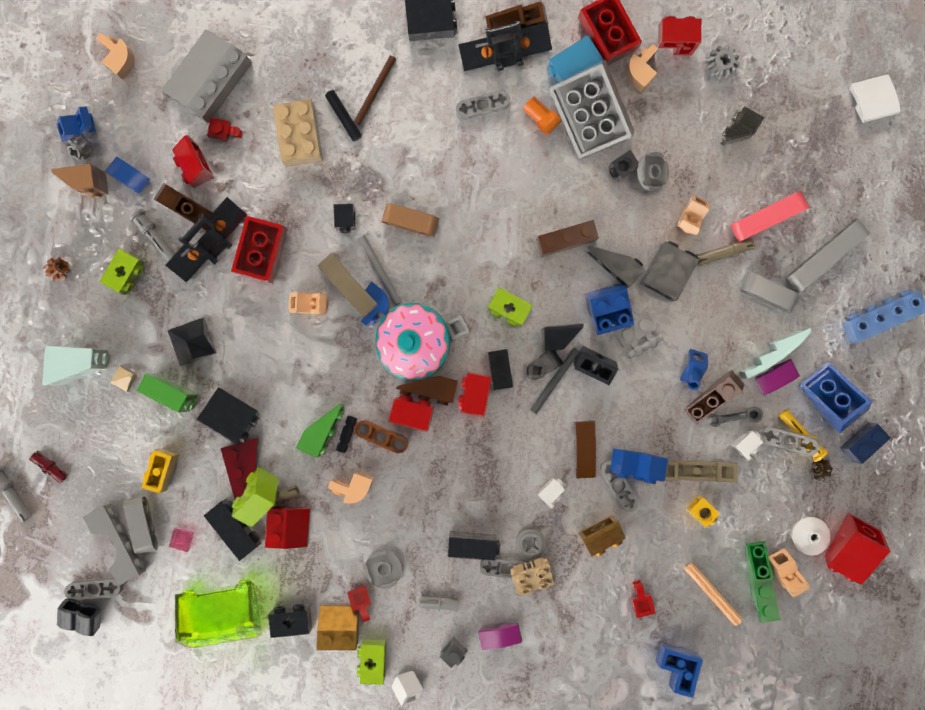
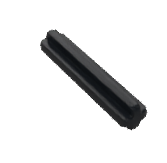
M335 90L328 91L325 94L326 99L352 141H358L362 137L361 132Z

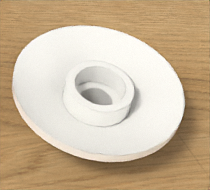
M806 517L799 520L793 527L792 542L801 553L810 556L818 555L825 551L830 543V530L822 520L815 517ZM813 534L816 535V539L814 541L811 540V536Z

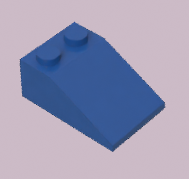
M827 362L799 385L824 419L839 433L869 411L872 401L830 362Z

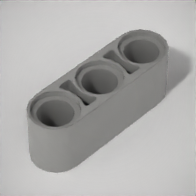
M748 272L740 289L744 294L787 313H792L799 297L798 293L751 272Z
M141 496L125 500L123 509L135 554L140 555L156 551L158 549V541L147 498Z

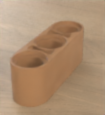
M386 203L381 222L434 237L440 218L399 205Z

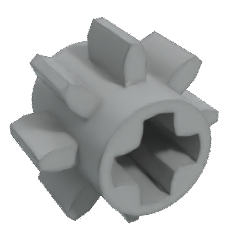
M73 136L68 140L69 144L66 147L72 158L77 160L83 158L86 160L91 156L90 152L93 149L91 142L87 138Z

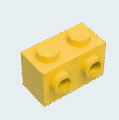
M164 449L153 450L149 456V464L143 475L141 488L159 494L167 491L179 454Z

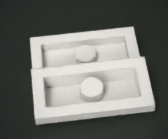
M888 74L851 84L850 91L857 102L855 109L862 123L900 113L898 97Z

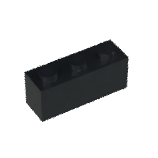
M224 499L203 516L240 561L262 543L256 531H252L247 524L232 517L233 502Z

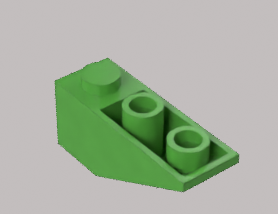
M339 404L305 429L296 448L316 458L324 455L328 448L326 442L329 437H333L337 429L334 427L337 420L340 421L344 415V405Z

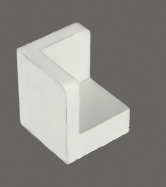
M414 671L397 675L392 685V689L401 706L417 702L423 692V688Z

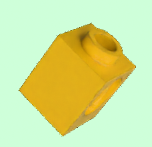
M699 495L685 508L706 528L712 526L718 520L717 516L720 514ZM703 508H707L708 511L705 517L700 516V511Z

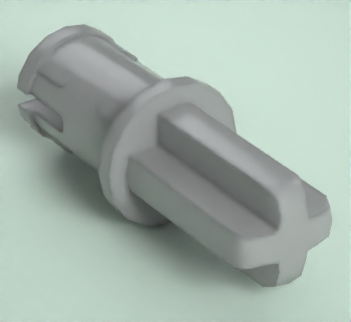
M440 595L439 597L421 596L419 605L420 608L438 609V611H457L458 598H441Z

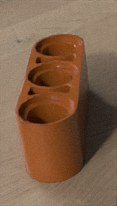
M362 420L355 426V433L358 437L394 453H403L408 448L409 443L405 436L371 421ZM361 424L368 425L369 432L367 434L360 432ZM380 431L385 432L387 435V439L384 442L377 439V433ZM395 440H403L404 448L397 449L394 445Z

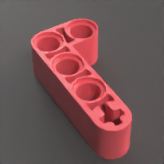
M801 190L731 224L730 227L737 241L740 242L810 207Z

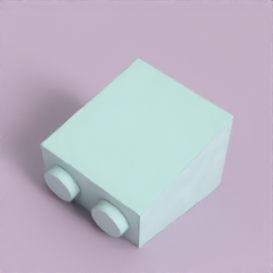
M45 346L42 385H64L106 369V365L109 363L107 350Z

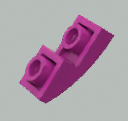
M792 359L773 366L772 370L756 376L755 379L765 396L800 377Z
M519 623L500 624L498 628L480 629L478 632L482 650L509 647L523 641Z

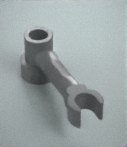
M750 407L746 412L727 415L711 414L709 417H717L718 419L716 424H711L713 427H717L721 423L745 419L757 423L763 419V411L758 407ZM752 411L755 412V416L753 418L751 417Z

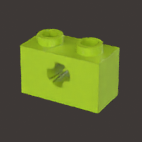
M118 248L99 282L120 294L126 295L133 289V282L142 273L145 262Z
M498 287L488 309L490 310L489 314L496 318L502 316L507 319L506 323L517 327V325H523L533 305ZM511 304L513 305L512 309H514V312L510 311L508 314L505 312L504 306Z
M363 639L361 646H358L357 657L361 658V664L357 665V677H360V684L383 685L385 680L386 640ZM369 659H372L374 663L373 665L370 664V661H368Z

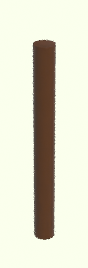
M391 55L388 57L359 110L354 123L361 125L395 63V57Z

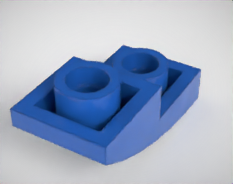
M117 156L105 170L107 174L118 182L123 183L138 195L150 180L143 173Z

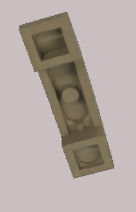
M332 253L318 264L322 272L363 318L378 306Z
M669 460L665 481L690 480L738 483V463Z

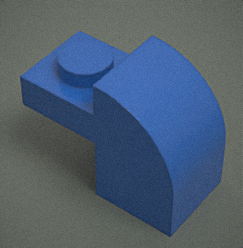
M87 106L78 107L75 115L59 116L56 123L61 142H66L73 136L86 138L96 132L93 116L88 112Z
M372 281L365 291L378 306L360 321L367 327L375 325L380 318L378 316L379 313L385 316L390 309L388 296Z

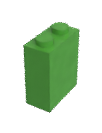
M145 373L136 390L178 413L193 410L198 402L196 399L197 393L160 374Z

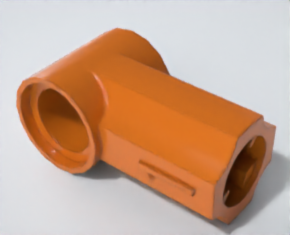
M535 96L523 107V110L546 135H549L562 122L560 116L555 111L548 110Z

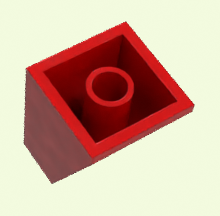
M848 513L825 554L827 567L831 571L838 572L849 581H855L862 585L891 551L881 530Z

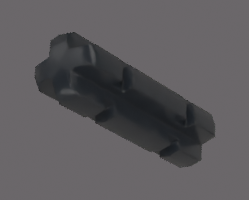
M353 416L346 417V425L343 427L339 439L340 443H338L336 448L338 452H347V444L350 443L354 430L353 426H355L357 418Z

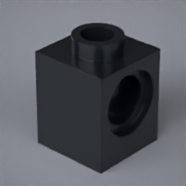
M629 150L610 163L608 166L609 173L613 179H617L620 182L637 171L639 162L632 151ZM620 163L625 164L627 171H621L618 165Z
M333 204L334 228L339 230L340 233H350L351 230H356L355 206L353 204Z

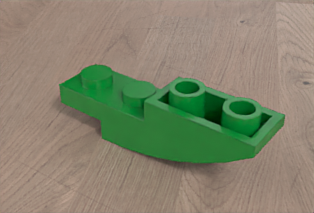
M766 542L745 544L752 601L756 605L759 623L781 620L772 583L774 578Z

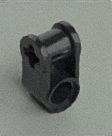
M555 350L547 351L527 367L526 373L530 379L537 380L549 372L551 373L564 364V362ZM533 366L535 368H540V370L538 371L539 375L532 374V371L534 370Z

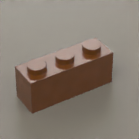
M590 220L540 235L536 241L542 258L596 242L599 236L594 220Z

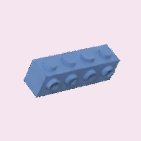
M905 290L899 293L900 297L895 299L890 297L882 300V305L876 307V304L866 307L864 313L859 314L856 312L848 315V320L841 323L850 343L861 342L924 314L925 301L920 290Z

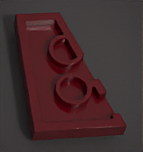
M259 438L248 440L239 446L234 444L220 448L234 499L244 494L247 488V477L251 472L254 473L257 470Z

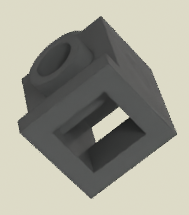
M453 637L440 651V658L452 668L455 664L458 666L464 660V655L468 650Z

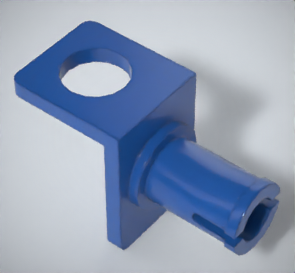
M693 349L689 350L688 364L680 377L681 381L688 383L689 389H699L700 381L708 368V355ZM694 355L700 356L703 361L694 358Z

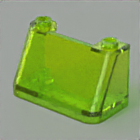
M241 580L239 584L235 585V589L201 595L194 593L193 590H183L181 594H175V642L186 648L210 646L262 635L255 585L250 580Z

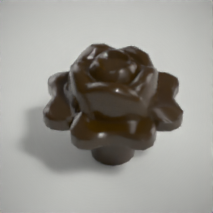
M822 458L817 462H813L811 472L814 474L815 480L823 482L826 478L831 477L833 468L830 466L829 460Z

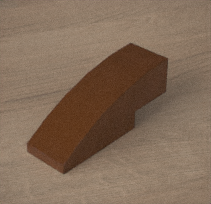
M542 1L524 7L518 5L485 16L489 30L515 24V21L518 20L521 29L548 23L545 5Z
M574 421L576 479L596 478L595 421Z

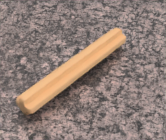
M689 563L684 568L685 571L732 624L737 626L741 623L742 618L699 569L693 563Z

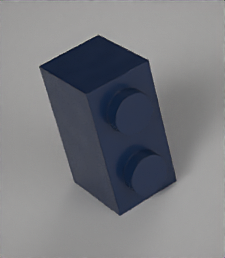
M867 423L843 444L840 449L852 462L863 464L891 437L878 423Z

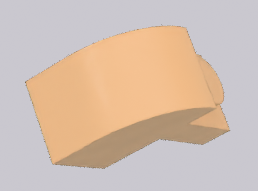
M100 33L96 39L110 50L101 63L124 80L134 66V54L131 48L121 38L117 42L110 35L105 37Z
M654 44L648 49L645 47L638 56L634 53L626 68L628 81L640 93L657 74L647 64L658 50Z
M693 194L676 226L688 234L697 235L701 222L709 210L710 203Z
M290 293V313H326L328 308L327 294Z
M356 471L350 485L332 479L328 488L335 495H346L344 503H356L362 500L369 492L374 478Z
M785 548L769 556L771 569L782 588H786L793 598L810 589L809 583L799 573L795 560Z

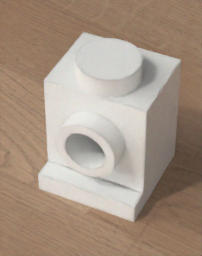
M746 430L730 446L742 459L749 461L752 459L749 455H753L760 450L759 446L763 443V437L757 431Z
M552 477L536 493L552 509L554 507L552 502H558L564 496L563 492L567 486L560 478L555 480Z

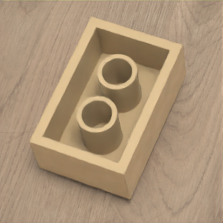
M307 99L273 105L282 163L286 167L323 161L315 106L312 100Z

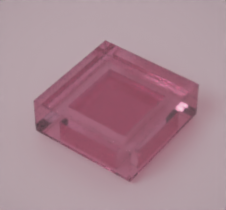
M175 527L169 547L188 552L194 532Z

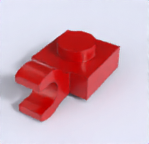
M210 118L207 132L209 138L227 141L228 136L242 137L243 131L239 127L231 126L230 121Z
M640 580L634 581L633 587L636 596L631 597L636 618L656 614L651 594H645Z
M365 585L348 591L347 595L352 610H359L363 622L370 620L366 606L372 604Z

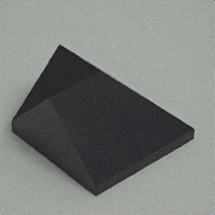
M204 318L167 330L180 366L217 353Z
M583 323L543 327L541 335L544 351L564 350L584 328Z

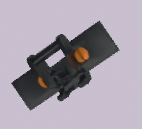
M519 20L511 25L490 30L486 28L485 38L458 44L464 72L495 64L496 70L499 72L503 71L505 67L513 65L523 66L522 57L552 50L547 22L521 29ZM512 32L516 34L515 39L492 43V37Z
M226 197L209 217L202 213L200 214V219L183 237L178 239L183 245L165 266L187 283L207 259L215 265L219 261L217 259L218 255L225 248H231L232 244L227 240V237L246 218L247 214ZM207 223L210 226L209 229L195 244H191L190 240Z

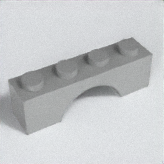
M110 503L83 516V519L91 534H102L113 541L116 547V559L110 567V571L119 586L145 572V564L135 554L132 542L126 534L127 529L117 517L118 512Z

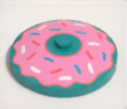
M407 303L394 307L382 318L377 328L375 343L378 357L390 373L405 380H420L432 376L444 365L450 352L451 337L445 320L437 311L424 304Z

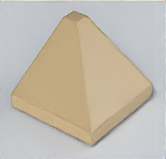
M119 366L110 383L128 392L137 375Z

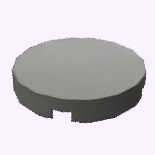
M658 152L646 153L638 163L637 175L639 182L648 191L660 190L668 180V163L662 158L664 156Z
M377 550L366 561L364 568L365 576L372 585L378 588H390L397 584L402 576V560L392 550Z

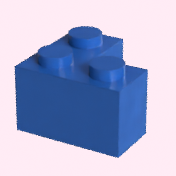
M613 448L610 472L617 473L619 478L629 479V476H633L635 480L650 484H656V481L665 482L668 458Z
M660 642L655 662L661 669L672 671L669 682L670 688L674 693L693 698L703 659L696 652Z

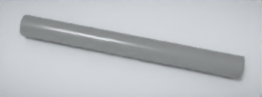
M366 236L360 237L359 241L395 305L401 303L402 301Z

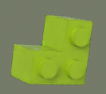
M260 467L254 473L251 472L246 479L247 488L241 497H237L232 504V517L252 527L275 504L279 478Z

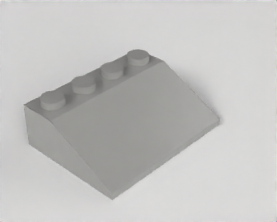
M205 29L161 91L209 124L210 118L214 117L252 62L238 48Z
M606 60L549 87V91L579 159L633 136L634 128Z

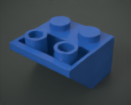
M621 283L585 293L588 311L597 335L635 325L628 291Z

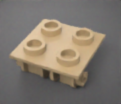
M541 557L533 560L535 567H533L532 561H530V569H528L526 562H524L526 570H524L523 564L514 565L510 569L518 595H526L532 591L546 589L554 585L547 558L543 559Z

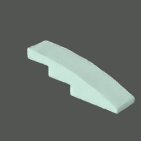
M803 329L768 343L771 351L754 357L757 365L740 371L741 378L748 379L784 359L812 332L811 329Z

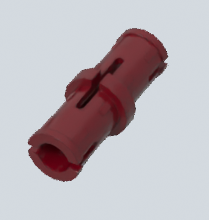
M40 451L34 452L29 458L30 461L42 469L44 474H48L59 484L69 475L60 469L54 460H49Z

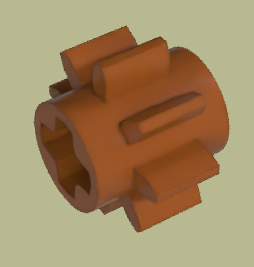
M61 257L55 260L50 258L47 260L48 264L43 267L46 269L45 276L53 279L54 282L58 279L64 280L67 278L66 274L71 271L68 269V262L62 260Z

